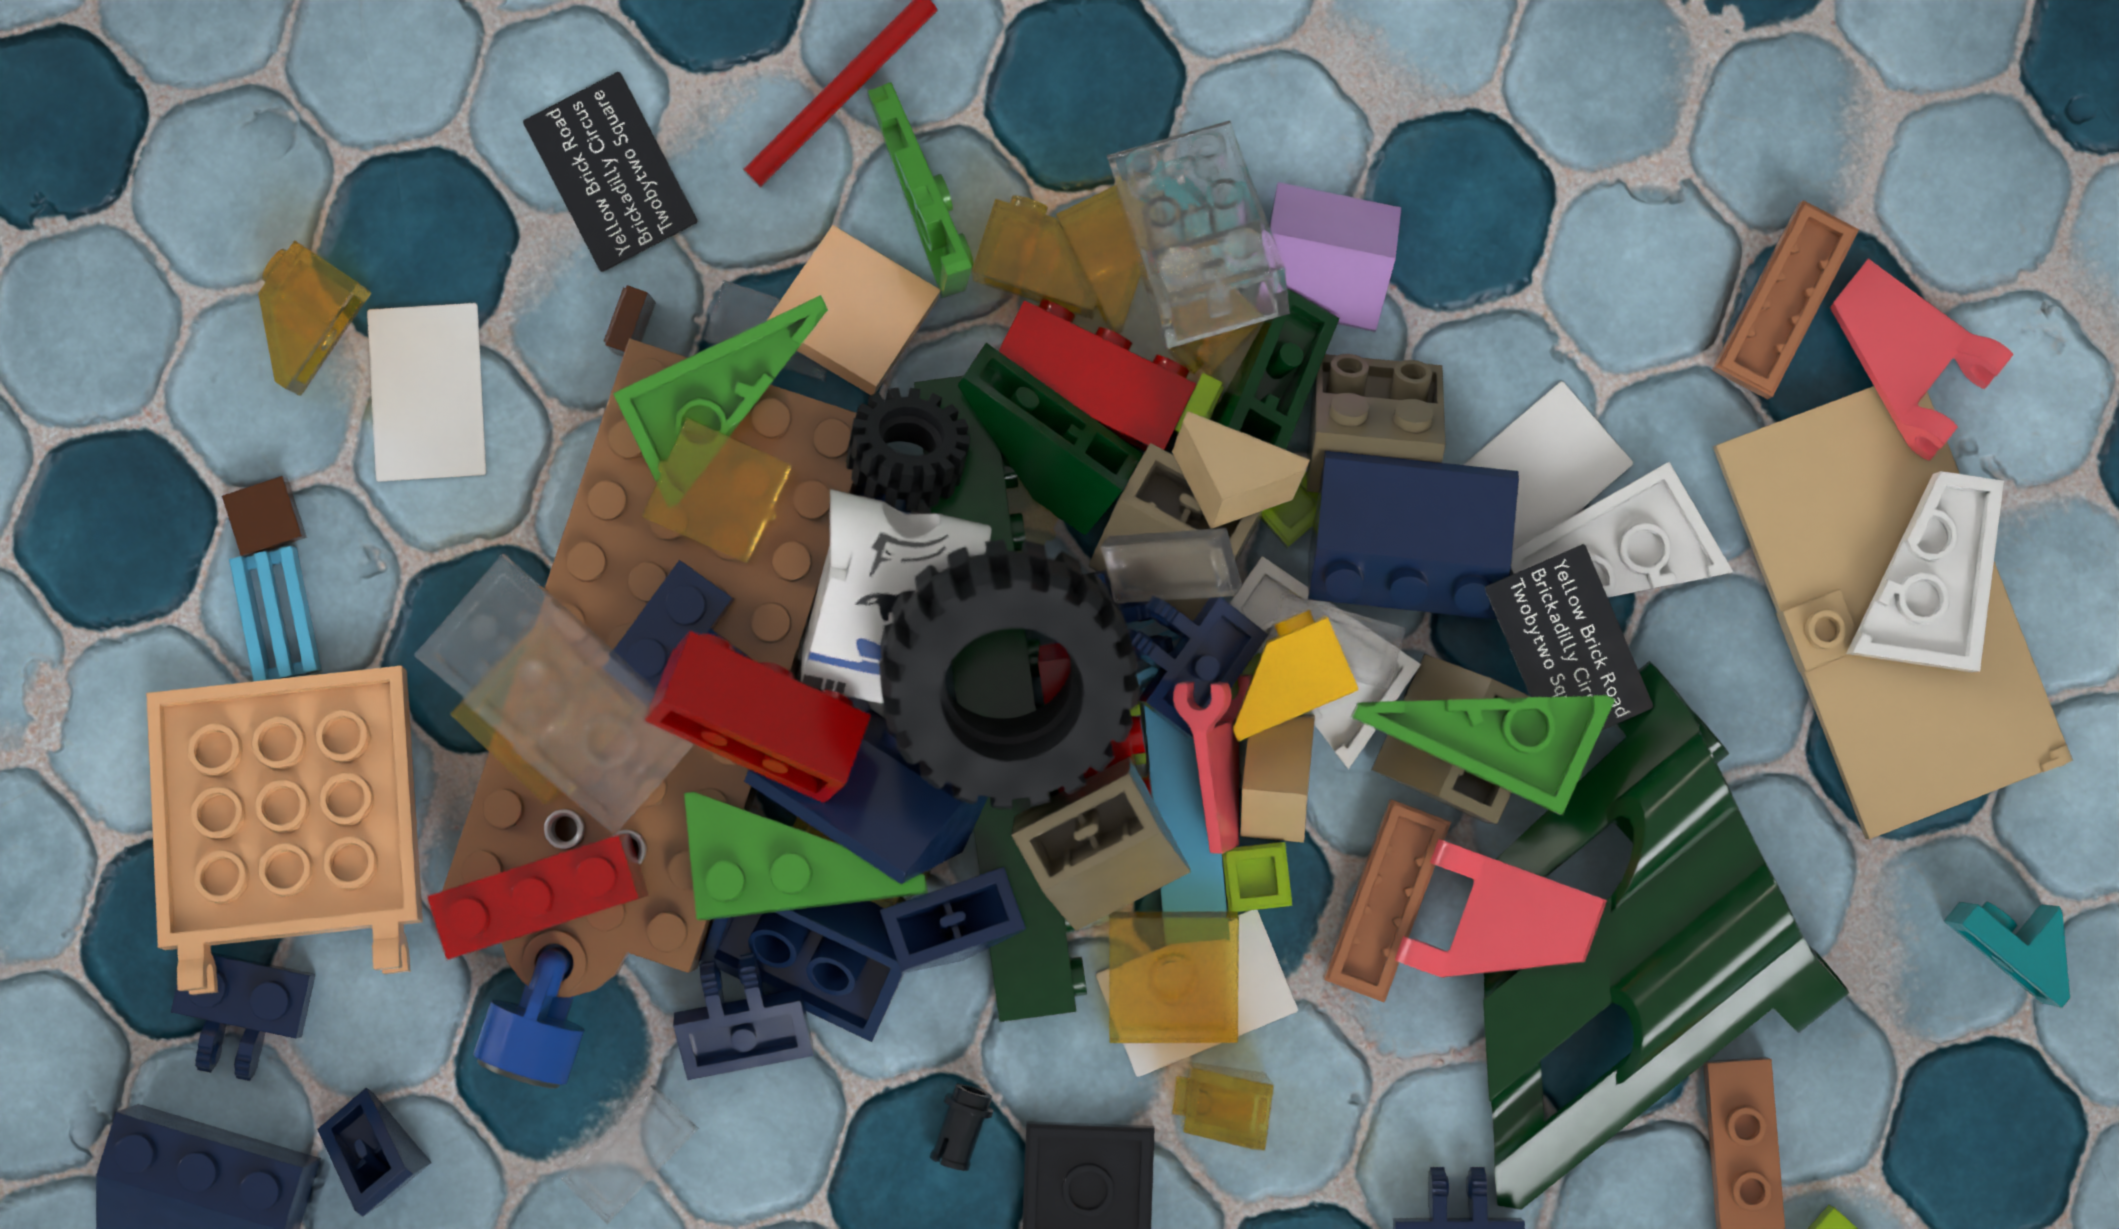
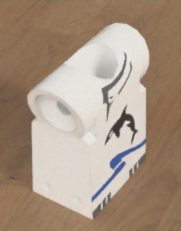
M830 489V546L802 647L801 683L817 690H831L844 696L883 704L879 662L882 660L880 643L884 626L893 623V605L902 592H909L913 595L917 591L915 577L927 566L933 565L939 573L949 567L948 553L965 546L970 557L985 553V541H990L992 528L989 525L942 514L906 515L883 501Z

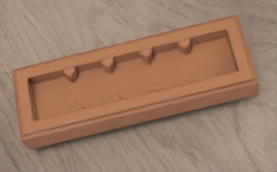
M1802 200L1794 210L1712 371L1767 400L1772 398L1859 229Z
M1389 799L1322 979L1385 1003L1399 962L1395 961V957L1403 936L1409 938L1435 865L1430 863L1438 839L1445 841L1451 825L1450 821Z
M1759 1057L1707 1061L1703 1064L1716 1229H1785L1772 1059Z

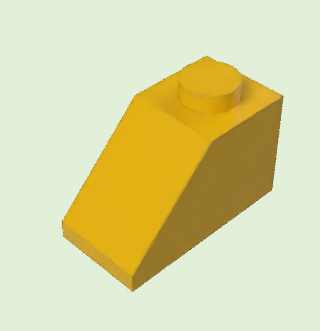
M1309 609L1274 624L1278 636L1266 641L1233 723V731L1238 741L1359 690L1329 618L1326 615L1314 620Z

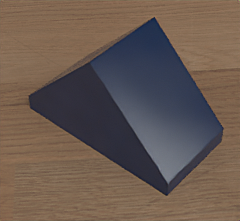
M1004 867L880 910L901 974L964 961L1026 930Z
M368 1088L361 1091L317 1129L354 1210L362 1217L384 1204L432 1163L376 1095Z

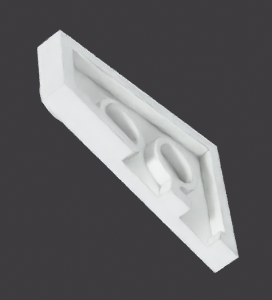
M1668 462L1512 551L1510 576L1581 544L1586 545L1608 598L1733 573V570L1672 465Z
M1943 471L1932 475L1846 654L1965 672L1980 671L2004 485L2003 480Z
M1261 556L1229 604L1269 634L1258 649L1260 654L1266 641L1278 636L1274 624L1309 609L1314 620L1325 615L1329 618L1359 690L1306 712V715H1315L1314 725L1349 770L1376 731V729L1350 718L1357 702L1396 701L1421 664L1331 602L1308 600V587Z

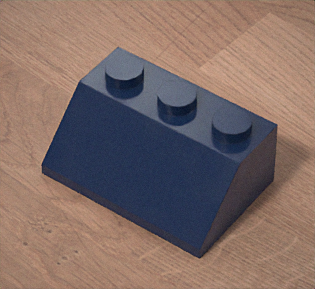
M1325 451L1308 553V600L1498 620L1485 587L1510 575L1519 483L1518 471Z
M846 696L853 702L855 708L870 714L871 717L846 785L830 799L822 803L750 769L744 782L899 884H903L964 851L988 797L978 795L976 802L970 804L953 797L952 784L948 781L942 788L936 789L921 778L919 762L916 764H908L897 749L896 734L889 731L886 720L871 711L870 705L866 700Z
M902 897L714 919L700 956V961L715 960L717 967L721 971L740 979L738 973L740 955L755 952L763 991L773 994L800 988L807 1012L872 1042L905 974H901L880 910L907 900Z
M136 1104L116 1111L96 1173V1229H300L321 1158Z

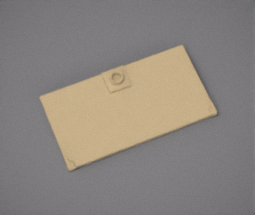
M1872 386L1713 446L1776 608V616L1797 670L1802 675L1865 839H1872L2073 761L1995 562L1993 564L1980 671L1965 672L1846 654L1932 475L1940 471L1960 474L1948 442L1937 451L1930 461L1917 455L1907 445L1878 392ZM1926 392L1919 401L1918 406L1935 410L1929 394Z

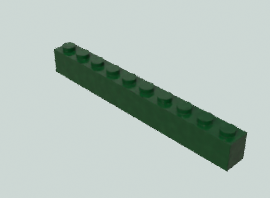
M963 376L914 382V388L921 389L919 399L928 401L932 393L941 396L940 408L944 409L952 403L959 410L957 420L965 419L969 427L967 435L970 436V445L959 487L955 486L954 494L947 500L940 495L938 505L931 507V514H942L989 525L992 528L990 541L1005 539L1007 551H1021L1022 544L1026 541L1022 512L1009 514L1006 489L1019 487L1017 474L957 386ZM923 449V455L929 454L925 449ZM1004 628L985 633L965 645L951 661L956 702L973 713L1000 719L1023 716L1043 707L1044 703L1035 704L1032 678L1040 677L1038 667L1039 639L1026 640L1025 628ZM1058 788L1049 792L1050 797L1059 793ZM988 797L974 827L979 874L982 875L1002 867L1005 868L1026 927L1025 931L989 948L999 1022L1077 1012L1075 996L1087 995L1082 957L1069 958L1066 933L1074 932L1075 930L1043 893L1011 835L1014 816L1031 808L1030 797L1013 799L1012 809L992 808L990 797Z

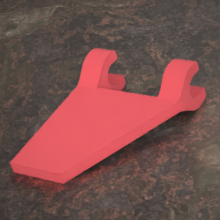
M1867 259L1830 306L1833 315L1907 445L1917 455L1928 461L1945 445L1958 428L1944 414L1918 406L1919 401L1949 362L1955 359L1963 374L1972 383L1985 389L2014 355L2002 343L1968 332L1870 259Z
M1253 674L1239 676V691L1235 699H1231V689L1228 683L1218 682L1211 684L1212 699L1207 708H1202L1196 704L1193 696L1194 682L1178 683L1174 689L1173 698L1176 710L1193 732L1210 853L1223 854L1239 846V741L1233 731V723Z
M1438 839L1430 863L1472 878L1474 881L1472 890L1450 950L1445 951L1420 940L1403 936L1395 961L1442 978L1586 961L1607 900Z

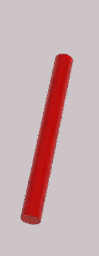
M912 0L743 169L747 176L761 188L938 11L931 0Z

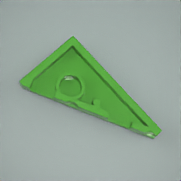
M892 82L868 90L867 95L935 282L941 290V298L966 290L971 270L975 269L967 240L963 233L958 234L948 212L953 210V204L942 174L932 176Z
M821 295L613 393L668 508L680 501L828 311Z
M1607 695L1357 702L1350 718L1556 814L1563 815L1615 699Z
M696 792L684 793L696 919L699 921L928 893L927 880L924 874L899 884L840 844Z

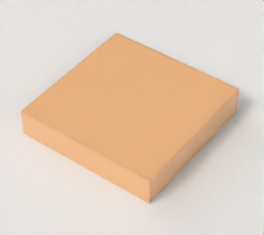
M832 225L767 320L821 295L828 311L797 351L872 396L877 392L938 301L941 290Z

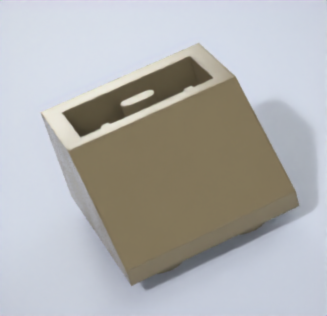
M1325 354L1313 383L1307 459L1310 460L1307 466V492L1318 493L1325 451L1442 463L1446 445L1442 365L1425 364L1417 360L1392 361L1362 358L1354 354Z
M1150 443L1119 497L1088 567L1095 571L1107 570L1108 577L1111 580L1146 599L1151 598L1153 595L1163 598L1165 602L1169 603L1193 622L1210 596L1219 595L1259 523L1263 511L1211 529L1174 455Z
M1424 654L1420 661L1421 665L1414 674L1403 701L1527 698L1531 696L1492 678ZM1386 735L1371 768L1372 771L1488 824H1498L1511 796V792L1389 735Z
M1130 757L1085 779L1086 785L1071 794L1064 790L1050 797L1051 802L1033 806L1014 816L1011 834L1043 893L1075 931L1191 872L1186 859Z

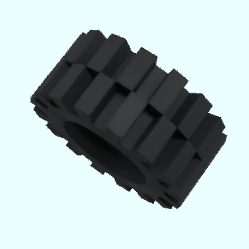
M899 387L887 390L886 400L877 392L869 397L868 405L862 403L857 409L856 417L853 419L846 458L847 470H852L851 480L856 487L866 483L864 491L866 496L875 499L879 493L885 495L884 502L895 508L897 499L906 500V510H918L920 499H923L927 507L931 508L938 505L940 495L947 500L954 494L955 486L959 487L970 445V436L967 435L969 427L966 420H957L959 410L952 403L946 408L941 409L942 397L934 393L931 394L928 401L919 399L921 389L910 388L908 397H901ZM898 441L913 443L925 449L929 454L921 456L902 454L889 447L887 443Z

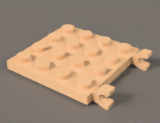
M402 666L146 693L158 948L163 950L178 949V991H189L190 995L218 992L217 970L211 954V945L372 928L373 969L382 970L383 974L411 972L409 947L404 933V925L423 923L407 670Z

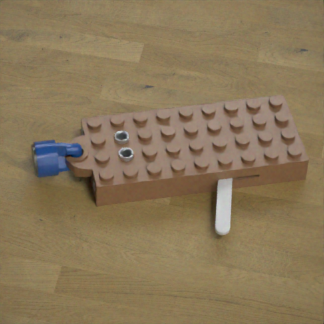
M630 338L442 889L444 891L609 837L630 833L649 896L502 943L507 963L526 985L519 1004L502 1000H491L473 1055L478 1058L477 1063L487 1070L523 1083L552 1089L559 1088L560 1084H567L585 1031L581 1026L567 1020L574 996L594 991L607 983L619 973L629 953L687 973L698 968L700 956L714 919L703 921L696 919L684 793L696 792L750 812L757 789L744 782L749 770L748 768L645 722L644 719L651 701L602 666L676 563L681 560L735 599L713 630L750 656L754 661L758 663L771 662L783 666L795 678L800 660L802 661V647L830 546V489L855 494L857 488L851 480L852 470H847L846 465L847 449L856 413L769 385L680 501L668 508L613 393L688 357ZM867 701L871 709L885 718L883 704Z

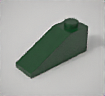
M1288 288L1281 291L1210 420L1286 450L1340 318Z
M988 343L984 344L957 385L1031 497L1051 511L1057 518L1065 521L1085 536L1123 491L1143 456L1137 449Z

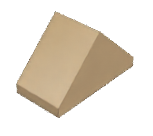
M1189 411L1186 413L1172 450L1211 529L1293 500L1310 461L1307 458Z
M1302 714L1248 737L1242 785L1240 837L1304 843L1315 715Z

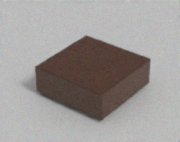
M629 285L626 288L623 287L604 338L605 346L614 354L623 357L629 338L642 342L656 303L648 292Z
M280 476L222 496L240 555L243 557L253 556L254 553L268 551L307 538L287 477Z

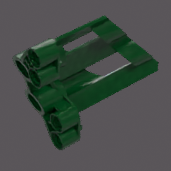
M1651 661L1641 667L1639 673L1653 703V707L1617 724L1626 737L1577 782L1563 815L1547 810L1495 859L1546 878L1612 823L1633 843L1629 864L1614 893L1606 899L1607 903L1585 962L1484 973V1025L1489 1102L1491 1101L1497 1206L1522 1210L1773 1008L1793 1029L1800 1033L1850 993L1830 966L1806 942L1769 866L1763 858L1718 766V763L1730 753ZM1611 1003L1620 1005L1628 1014L1632 1024L1633 1045L1631 1053L1549 1119L1544 1121L1541 1060Z

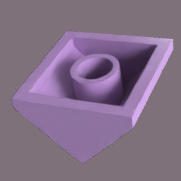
M1278 182L1252 307L1271 310L1281 291L1288 288L1340 318L1338 321L1339 325L1375 332L1396 259L1401 207Z

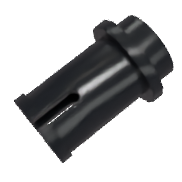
M959 1083L955 1085L953 1094H946L944 1102L949 1107L935 1148L930 1155L933 1161L940 1162L941 1165L960 1171L969 1170L970 1159L984 1118H991L994 1112L989 1106L992 1095L976 1087Z

